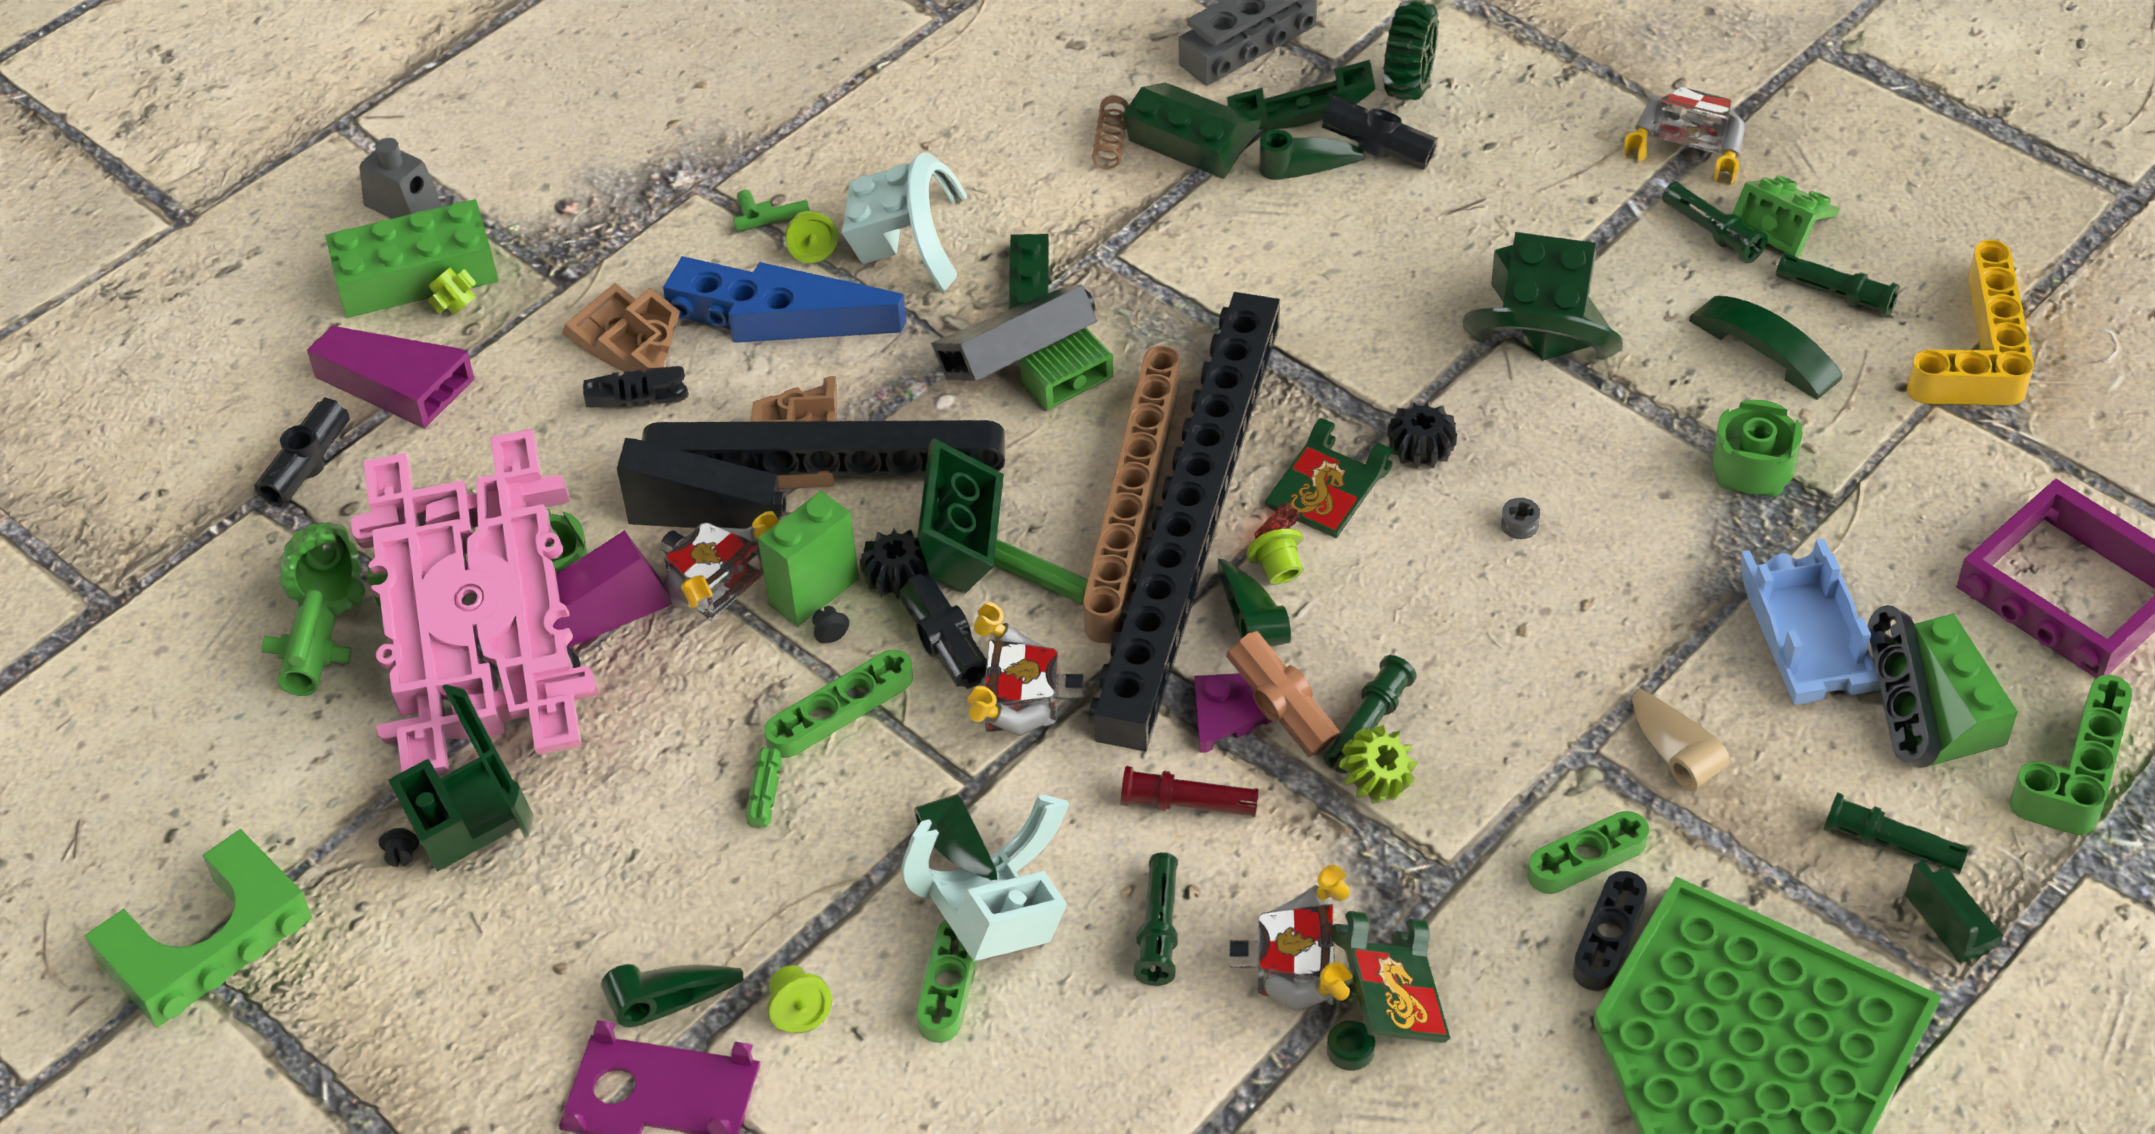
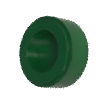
M1352 1020L1343 1021L1336 1024L1330 1030L1327 1037V1055L1334 1065L1344 1070L1354 1071L1366 1067L1372 1061L1375 1053V1036L1368 1035L1365 1024Z

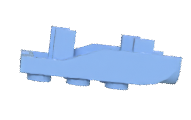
M1817 539L1813 551L1804 558L1795 559L1789 554L1784 553L1775 555L1762 565H1756L1750 551L1742 552V576L1750 605L1793 704L1798 705L1824 700L1826 692L1837 690L1848 693L1849 696L1879 691L1880 686L1876 667L1868 651L1871 633L1864 618H1858L1854 601L1841 576V568L1834 553L1830 552L1825 539Z

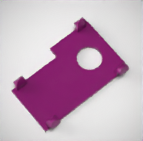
M597 1020L593 1031L594 1035L590 1036L559 1124L560 1130L582 1134H642L644 1126L691 1134H740L752 1089L761 1066L760 1061L753 1060L751 1053L752 1044L734 1042L731 1056L616 1039L614 1033L616 1023ZM611 1071L627 1072L636 1081L635 1089L631 1096L619 1103L602 1102L594 1094L595 1084L598 1079Z

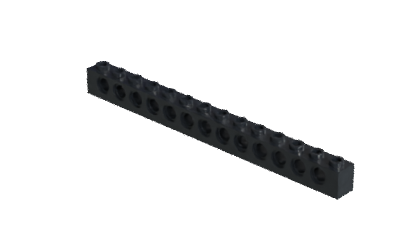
M1233 292L1229 307H1222L1219 319V330L1221 332L1220 334H1213L1210 345V357L1212 359L1211 362L1205 361L1201 372V385L1203 386L1201 390L1195 389L1191 405L1193 416L1192 418L1186 417L1182 430V442L1184 444L1183 447L1177 446L1175 448L1172 461L1174 474L1173 477L1166 476L1162 492L1164 504L1163 507L1156 506L1152 522L1153 537L1147 536L1144 541L1142 561L1145 562L1143 568L1136 567L1132 580V592L1134 595L1132 600H1125L1121 615V624H1124L1122 631H1115L1112 638L1110 655L1113 659L1111 665H1103L1099 684L1102 692L1100 698L1093 697L1090 704L1088 721L1095 725V742L1147 752L1280 327V299Z

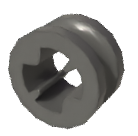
M1527 498L1510 499L1505 503L1502 510L1501 528L1505 534L1515 539L1532 537L1539 529L1540 508L1534 501ZM1517 516L1525 517L1524 521L1516 520Z

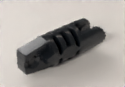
M681 366L646 369V373H642L641 369L634 372L624 371L621 376H619L618 372H613L610 375L584 380L583 395L586 407L623 408V403H627L628 407H633L638 404L639 406L645 405L649 400L650 404L685 400L689 394L687 386L684 385V382L682 383L685 380L684 369Z

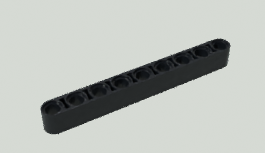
M989 420L656 422L647 425L642 432V441L777 474V476L817 474L819 471H829L833 476L925 475L929 443L934 438L997 471H1000L1005 464L1004 428L999 423Z

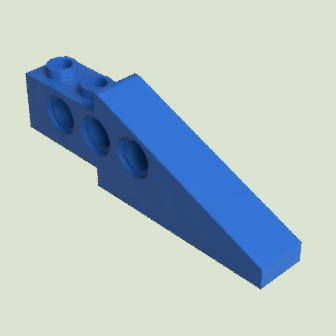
M682 256L663 286L665 300L680 311L678 318L731 329L732 340L736 343L901 333L907 322L904 294L763 262H759L754 271L751 272Z

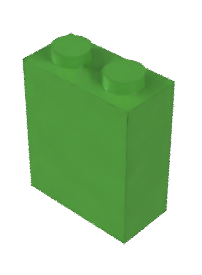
M819 491L758 537L769 606L797 627L813 616L816 610L822 609L859 580L851 513L822 491Z

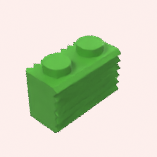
M1087 327L1019 360L1022 386L1026 388L1027 392H1030L1032 397L1034 396L1036 401H1039L1040 406H1043L1045 411L1114 377L1113 354Z

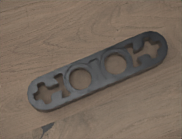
M1890 605L1882 606L1871 615L1868 628L1871 633L1870 644L1893 750L1896 757L1913 767H1928L1939 756L1941 745L1914 622L1907 613ZM1891 621H1896V624L1891 626ZM1890 629L1892 637L1887 635L1885 631ZM1900 656H1906V670L1901 675L1893 677L1891 668L1894 661ZM1914 695L1916 698L1915 709L1908 716L1902 717L1900 714L1902 701L1906 697ZM1916 737L1922 739L1923 742L1917 745ZM1917 746V753H1912L1911 749Z

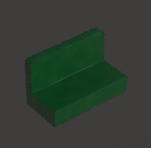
M1924 861L1913 865L1905 896L1960 964L2000 946L2003 938L2002 933L1947 867L1933 873Z

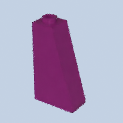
M332 326L307 349L315 378L424 429L475 380L468 351L456 347Z
M624 530L556 574L560 602L567 607L570 615L558 618L554 622L553 628L557 630L569 628L573 638L567 646L572 647L670 606L672 602L668 590L659 575Z

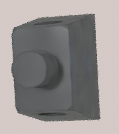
M383 138L379 140L375 145L376 150L361 162L359 170L364 206L391 219L442 207L425 163L421 159L400 150L396 139Z

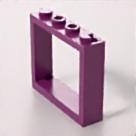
M2055 478L1963 560L1956 588L2001 616L2008 623L2023 630L2042 645L2060 654L2079 669L2081 668L2093 677L2098 678L2099 676L2109 675L2155 632V595L2112 636L2106 639L1993 565L2045 520L2155 589V539Z

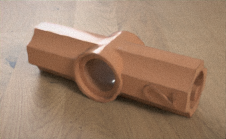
M1258 631L1248 633L1228 650L1226 657L1253 689V697L1258 708L1272 722L1276 723L1279 721L1308 758L1317 755L1338 737L1340 731L1312 698V689L1305 676L1294 666H1286Z

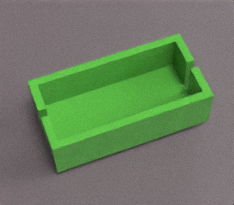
M476 199L457 202L427 211H419L389 220H381L351 229H343L325 235L337 287L347 318L429 299L434 295V292L428 285L449 268L457 275L465 269L476 282L471 288L499 282Z

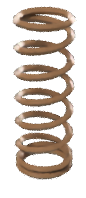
M1116 95L1107 96L1100 103L1092 160L1094 164L1103 169L1116 168L1121 162V149L1123 148L1126 127L1124 120L1120 119H1123L1122 114L1124 112L1118 109H1104L1108 104L1118 103L1126 110L1129 106L1128 102ZM1108 112H1118V113H1120V114H1119V115H1112V114H1109ZM1115 120L1120 122V124H1111L1107 121ZM1106 129H1116L1119 132L1112 133ZM1103 131L1104 133H1106V134H1108V135H1103V136H1102V135H1101V132ZM1112 137L1117 139V141H1108L1104 138ZM1102 140L1106 143L1100 145L1099 141ZM1099 151L1116 153L1117 157L1105 158L1099 154ZM1096 155L1105 161L1117 160V162L1112 166H1103L1097 162Z

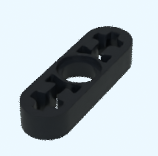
M1619 871L1608 877L1576 951L1573 976L1576 982L1585 989L1600 991L1611 986L1623 961L1644 909L1647 895L1645 881L1633 872ZM1623 890L1631 892V894L1627 897L1624 909L1622 910L1616 907L1618 895H1621ZM1603 923H1614L1622 929L1623 934L1616 938H1608L1603 936L1597 927ZM1597 951L1604 953L1602 966L1597 971L1588 969L1593 964Z

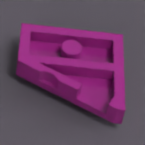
M1240 673L1194 676L1200 753L1213 750V742L1234 734L1236 738L1252 732L1258 725H1267L1272 722L1258 708L1253 697V689Z

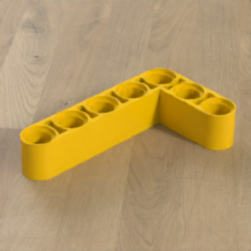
M1988 239L1979 242L1975 246L1968 274V285L1981 350L1928 349L1918 352L1913 359L1906 391L1913 400L1919 403L2017 405L2026 397L2034 363L2012 254L2005 243Z

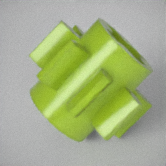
M449 268L428 285L434 292V295L428 301L439 314L447 308L455 315L476 298L470 291V288L476 282L465 269L457 275Z

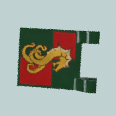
M1320 417L1313 426L1306 445L1265 500V507L1337 539L1376 482L1384 478L1391 470L1393 462L1388 460V458L1392 454V448L1377 442L1372 448L1366 464L1358 462L1331 450L1336 441V437L1330 435L1335 428V423Z
M1348 911L1345 914L1348 925L1335 923L1331 927V935L1334 943L1346 952L1368 1035L1446 1043L1451 1037L1427 958L1430 937L1427 922L1419 919H1408L1406 925L1409 932L1395 931L1392 934L1393 946L1367 943L1369 922L1366 914Z

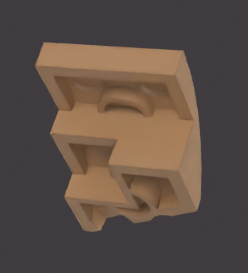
M614 283L564 325L562 334L593 356L619 370L634 372L641 369L642 373H646V369L664 367L680 311L652 288H649L639 298L635 299Z
M836 376L826 377L822 386L804 392L799 387H796L780 395L768 396L753 401L750 422L837 421ZM819 471L817 474L778 476L779 489L834 486L835 476L829 471Z

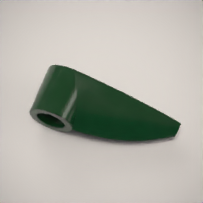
M1280 129L1266 131L1260 137V173L1271 180H1282L1319 173L1365 159L1364 151L1358 146L1328 138H1293L1290 133Z
M1218 559L1219 575L1240 637L1243 638L1250 632L1258 631L1270 647L1289 644L1291 641V628L1285 606H1277L1267 591L1247 573L1225 559Z
M959 794L914 807L917 825L919 826L921 821L930 819L932 824L929 831H938L934 847L944 857L969 872L989 880H998L993 861Z
M624 964L611 969L605 974L601 981V988L618 1024L623 1027L632 1028L704 1001L743 982L744 978L741 968L726 966L682 965L641 972L635 965Z

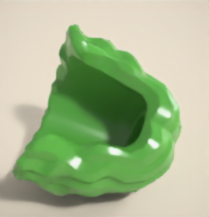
M331 522L311 524L306 529L296 532L290 541L285 544L284 553L280 557V584L287 596L298 602V607L303 606L306 593L310 590L321 592L323 595L321 606L337 615H341L344 611H350L354 605H361L363 603L362 597L366 591L360 576L361 567L359 565L358 550L356 545L349 540L348 532L342 524H333ZM324 545H330L328 548H323Z

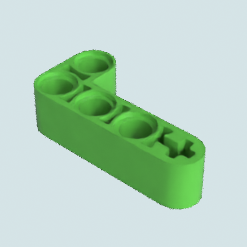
M2103 675L2094 679L2081 714L2067 769L2038 761L2028 762L2020 768L2010 797V807L2018 817L2077 835L2088 834L2095 829L2108 795L2132 700V689L2124 679L2114 675Z

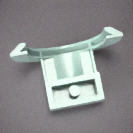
M925 152L915 156L911 163L897 165L885 171L863 175L855 180H851L842 234L862 265L897 255L900 228L911 225L918 251L928 273L940 292H945L956 279L957 272L947 258L934 228L929 204V182L932 175L942 186L952 204L956 203V197L962 201L966 200V193L952 171L937 157Z
M1049 795L1037 797L1033 809L1021 830L1009 843L990 856L996 868L998 880H989L965 869L937 871L929 868V857L938 836V831H929L932 824L929 819L921 821L913 833L902 862L903 880L914 894L934 901L973 961L1051 942L1067 907V903L1044 871L1019 877L1017 871L1032 861L1052 840L1069 807L1068 801Z

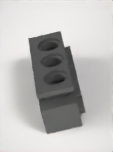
M1221 0L1187 19V25L1192 29L1179 36V65L1204 85L1208 86L1315 27L1317 0Z

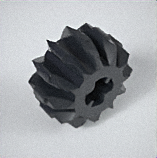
M1411 401L1407 409L1397 408L1394 418L1390 419V424H1388L1387 436L1389 437V447L1392 448V454L1398 455L1401 464L1413 462L1416 470L1420 464H1427L1434 469L1437 461L1447 462L1451 451H1454V446L1457 444L1458 434L1456 433L1454 416L1446 414L1444 406L1432 408L1429 401L1424 406H1418Z
M895 528L888 535L877 532L875 541H865L864 553L861 554L860 559L861 572H863L868 588L877 589L881 597L892 592L899 599V590L904 587L909 578L918 574L929 577V570L918 537L915 538L911 529L903 534H899Z

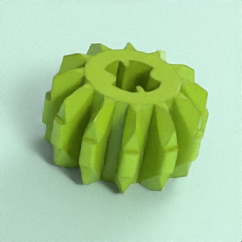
M1384 725L1376 726L1371 731L1368 728H1363L1354 734L1353 740L1350 739L1344 744L1341 751L1346 757L1340 760L1338 767L1349 772L1343 784L1351 785L1354 783L1357 786L1356 798H1363L1368 794L1372 804L1381 803L1385 799L1393 801L1412 785L1415 778L1410 772L1416 769L1418 762L1407 756L1413 745L1405 744L1402 746L1399 742L1400 731H1393L1388 735Z

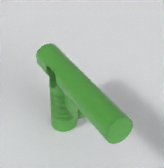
M742 190L737 194V199L743 215L734 217L733 221L736 231L741 232L789 220L798 213L810 211L807 200L772 208L770 201L755 204L749 190Z

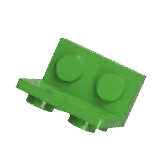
M1776 175L1775 178L1762 177L1761 180L1745 182L1732 214L1740 216L1743 219V224L1752 230H1761L1766 233L1768 238L1767 244L1795 257L1801 255L1815 221L1836 217L1840 210L1838 207L1830 204V197L1816 191L1803 192L1796 188L1798 184L1796 181L1785 176Z

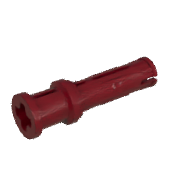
M1125 766L1120 805L1128 806L1130 802L1155 805L1159 811L1170 810L1171 805L1256 817L1259 788L1250 789L1175 779V774H1171L1170 771H1163L1161 775L1135 772L1133 767Z

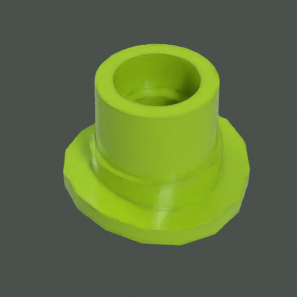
M812 211L798 213L786 228L785 235L787 249L791 255L802 263L812 264L823 261L831 255L839 239L837 226L831 218L822 213Z
M1279 529L1267 532L1253 540L1247 548L1246 555L1250 563H1260L1263 566L1271 584L1286 583L1295 579L1304 571L1297 547L1304 539L1298 530Z
M794 965L782 967L772 975L769 981L771 996L767 1005V1011L771 1022L777 1028L790 1033H803L815 1029L825 1021L831 1012L833 999L830 988L822 977L806 973L801 967Z

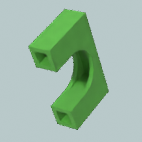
M239 829L203 854L213 881L235 903L231 918L217 934L191 946H167L152 939L123 908L84 935L99 965L156 1028L169 1019L180 1015L190 1004L210 990L221 986L231 975L248 963L259 959L265 951L288 935L296 933L306 922L312 919L303 892L242 829Z

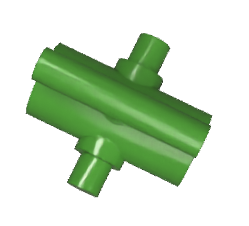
M316 590L308 591L303 606L296 610L290 635L282 634L281 638L264 636L262 641V653L277 654L278 659L283 660L277 679L278 685L284 691L297 696H308L317 691L324 665L331 666L333 662L349 664L351 659V647L335 645V641L331 640L336 619L329 609L321 606L323 595Z

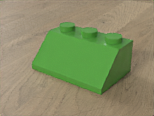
M1955 614L1915 623V631L1941 745L1939 756L1929 766L2007 745L2018 711ZM1900 656L1894 661L1891 668L1893 677L1901 675L1906 670V656ZM1910 695L1902 701L1900 706L1902 717L1908 716L1915 709L1916 698L1914 695ZM1916 737L1917 745L1923 742L1922 739Z

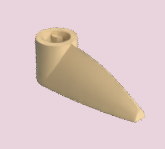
M1640 688L1635 692L1632 702L1639 725L1652 746L1669 763V768L1674 778L1681 786L1694 792L1730 765V757L1726 748L1715 736L1650 693Z

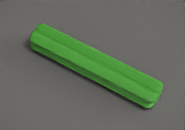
M997 539L994 565L1084 604L1088 579Z

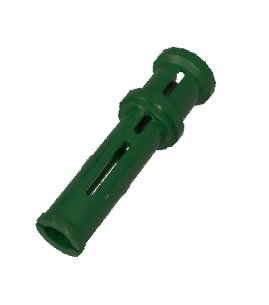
M1677 181L1670 183L1664 190L1662 195L1664 203L1671 205L1690 220L1711 232L1719 246H1728L1739 254V258L1743 262L1751 263L1755 261L1764 251L1768 241L1766 233L1761 230H1752L1743 224V219L1737 214L1726 215L1706 200L1683 187ZM1690 204L1694 205L1695 207L1706 213V216L1702 215L1701 213L1690 207Z
M1784 253L1783 257L1780 258L1776 270V277L1791 280L1801 285L1844 298L1845 302L1854 308L1860 305L1879 311L1880 316L1888 318L1891 315L1900 291L1899 284H1883L1868 279V275L1863 272L1855 273L1854 275L1843 273L1811 261L1800 259L1788 253Z
M1386 655L1379 663V673L1373 681L1367 682L1361 690L1362 702L1330 749L1323 756V760L1328 767L1332 769L1339 757L1340 760L1346 757L1341 750L1345 743L1350 739L1353 740L1354 734L1363 728H1368L1371 731L1379 724L1384 715H1389L1399 706L1398 697L1405 687L1411 686L1417 679V673L1409 662L1396 655ZM1339 767L1336 768L1338 773H1347V771Z
M1837 792L1823 831L1830 833L1834 829L1860 839L1861 845L1868 847V845L1873 846L1876 843L1922 861L1943 868L1947 867L1950 871L1960 875L1970 848L1969 846L1946 840L1935 834L1884 816L1885 812L1881 811L1882 808L1874 806L1872 809L1844 800V794Z
M1165 852L1155 853L1150 857L1145 923L1137 931L1136 937L1137 944L1140 947V956L1134 964V976L1138 981L1150 986L1167 985L1174 980L1176 974V966L1172 962V952L1178 945V933L1174 926H1172L1178 859L1174 855ZM1152 965H1155L1154 972L1151 971Z

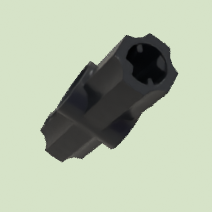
M1337 96L1331 99L1322 120V128L1358 142V147L1371 155L1379 157L1392 156L1423 170L1427 168L1433 157L1438 140L1437 137L1401 123V118L1389 111L1377 108L1369 110Z
M324 397L321 402L316 403L300 425L288 428L283 432L280 437L282 449L254 484L257 495L264 498L268 504L281 508L284 503L289 502L305 479L312 478L322 472L325 467L323 455L349 422L348 411L341 407L336 400Z
M918 574L909 578L904 587L899 590L900 600L915 621L919 638L926 652L931 657L937 655L957 687L964 686L969 689L981 684L982 679L987 675L988 661L973 640L969 623L961 608L957 605L951 607L932 576L925 577L922 574Z

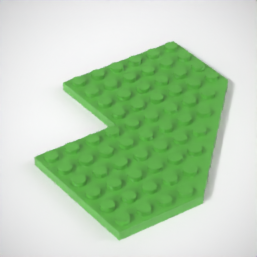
M1676 876L1597 1008L1593 1023L1639 1134H1874L1939 1006L1942 995Z

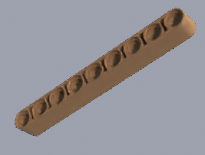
M1167 346L1153 347L1143 357L1084 595L1085 633L1088 638L1098 643L1112 642L1114 632H1121L1124 625L1121 624L1122 609L1125 600L1131 598L1133 575L1139 564L1180 390L1179 354L1176 350Z

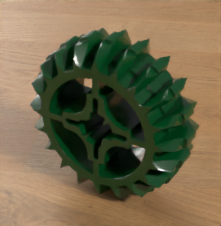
M1405 0L1395 10L1386 42L1383 66V87L1388 96L1405 101L1417 100L1427 90V84L1430 82L1436 58L1435 53L1439 34V14L1434 4H1428L1426 1Z

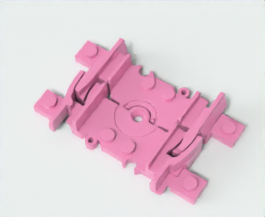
M533 429L490 437L495 474L477 478V494L469 493L464 480L413 490L410 461L406 453L363 461L368 504L371 512L359 514L352 518V534L361 548L374 547L375 557L368 565L373 574H388L384 583L371 586L375 596L381 602L384 634L387 640L392 643L381 645L376 652V657L384 669L391 670L389 673L391 691L397 703L400 716L419 713V717L376 725L378 736L384 743L398 742L401 772L429 758L437 775L448 773L450 771L445 738L469 739L453 707L452 711L454 714L445 716L443 699L449 700L442 687L445 684L465 689L489 736L504 734L505 722L530 716L534 749L537 755L581 746L575 700L599 695V689L589 667L573 668L567 652V645L573 638L570 629L557 630L553 628V624L558 618L568 617L570 614L567 607L560 602L556 571L553 562L550 560L561 555L563 546L559 537L553 533L550 525L549 511L545 507L565 504L570 499L561 476L541 477L536 437ZM465 554H468V562H466ZM474 593L477 595V600L474 604L464 605L462 603V599L466 594ZM478 642H480L483 656L488 663L480 664ZM489 663L498 666L503 686L502 690H497L499 687L498 680Z

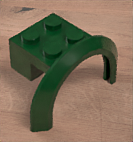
M1515 232L1503 307L1473 310L1466 313L1463 318V328L1477 342L1485 343V335L1491 331L1526 329L1559 334L1584 342L1595 349L1596 359L1601 360L1622 351L1623 338L1617 332L1601 324L1584 319L1596 257V243Z
M448 684L442 687L479 758L441 778L437 775L428 758L388 779L437 872L518 828L524 838L529 837L534 817L519 784L511 778L465 689Z

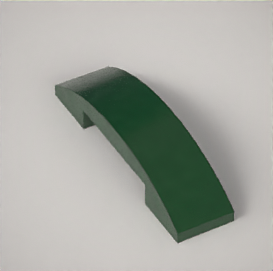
M1370 60L1336 68L1334 69L1335 81L1265 98L1262 88L1227 96V104L1230 108L1261 119V125L1258 130L1284 129L1323 120L1325 111L1334 96L1357 104L1375 91L1376 86Z
M1714 296L1690 315V322L1717 339L1722 340L1730 333L1785 367L1786 374L1784 380L1816 400L1842 380L1843 373L1811 338L1784 318L1757 304L1735 297Z

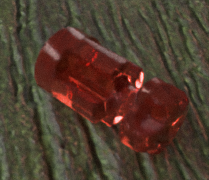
M1282 503L1275 514H1272L1255 531V539L1273 530L1290 529L1299 519V511L1293 508L1290 503Z

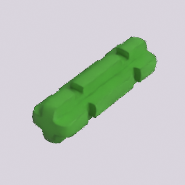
M764 747L757 752L755 762L757 767L753 772L749 793L751 801L747 803L745 813L747 824L751 827L759 826L765 828L771 822L773 811L770 809L774 806L779 780L777 774L780 772L782 764L781 753L776 748L768 749Z

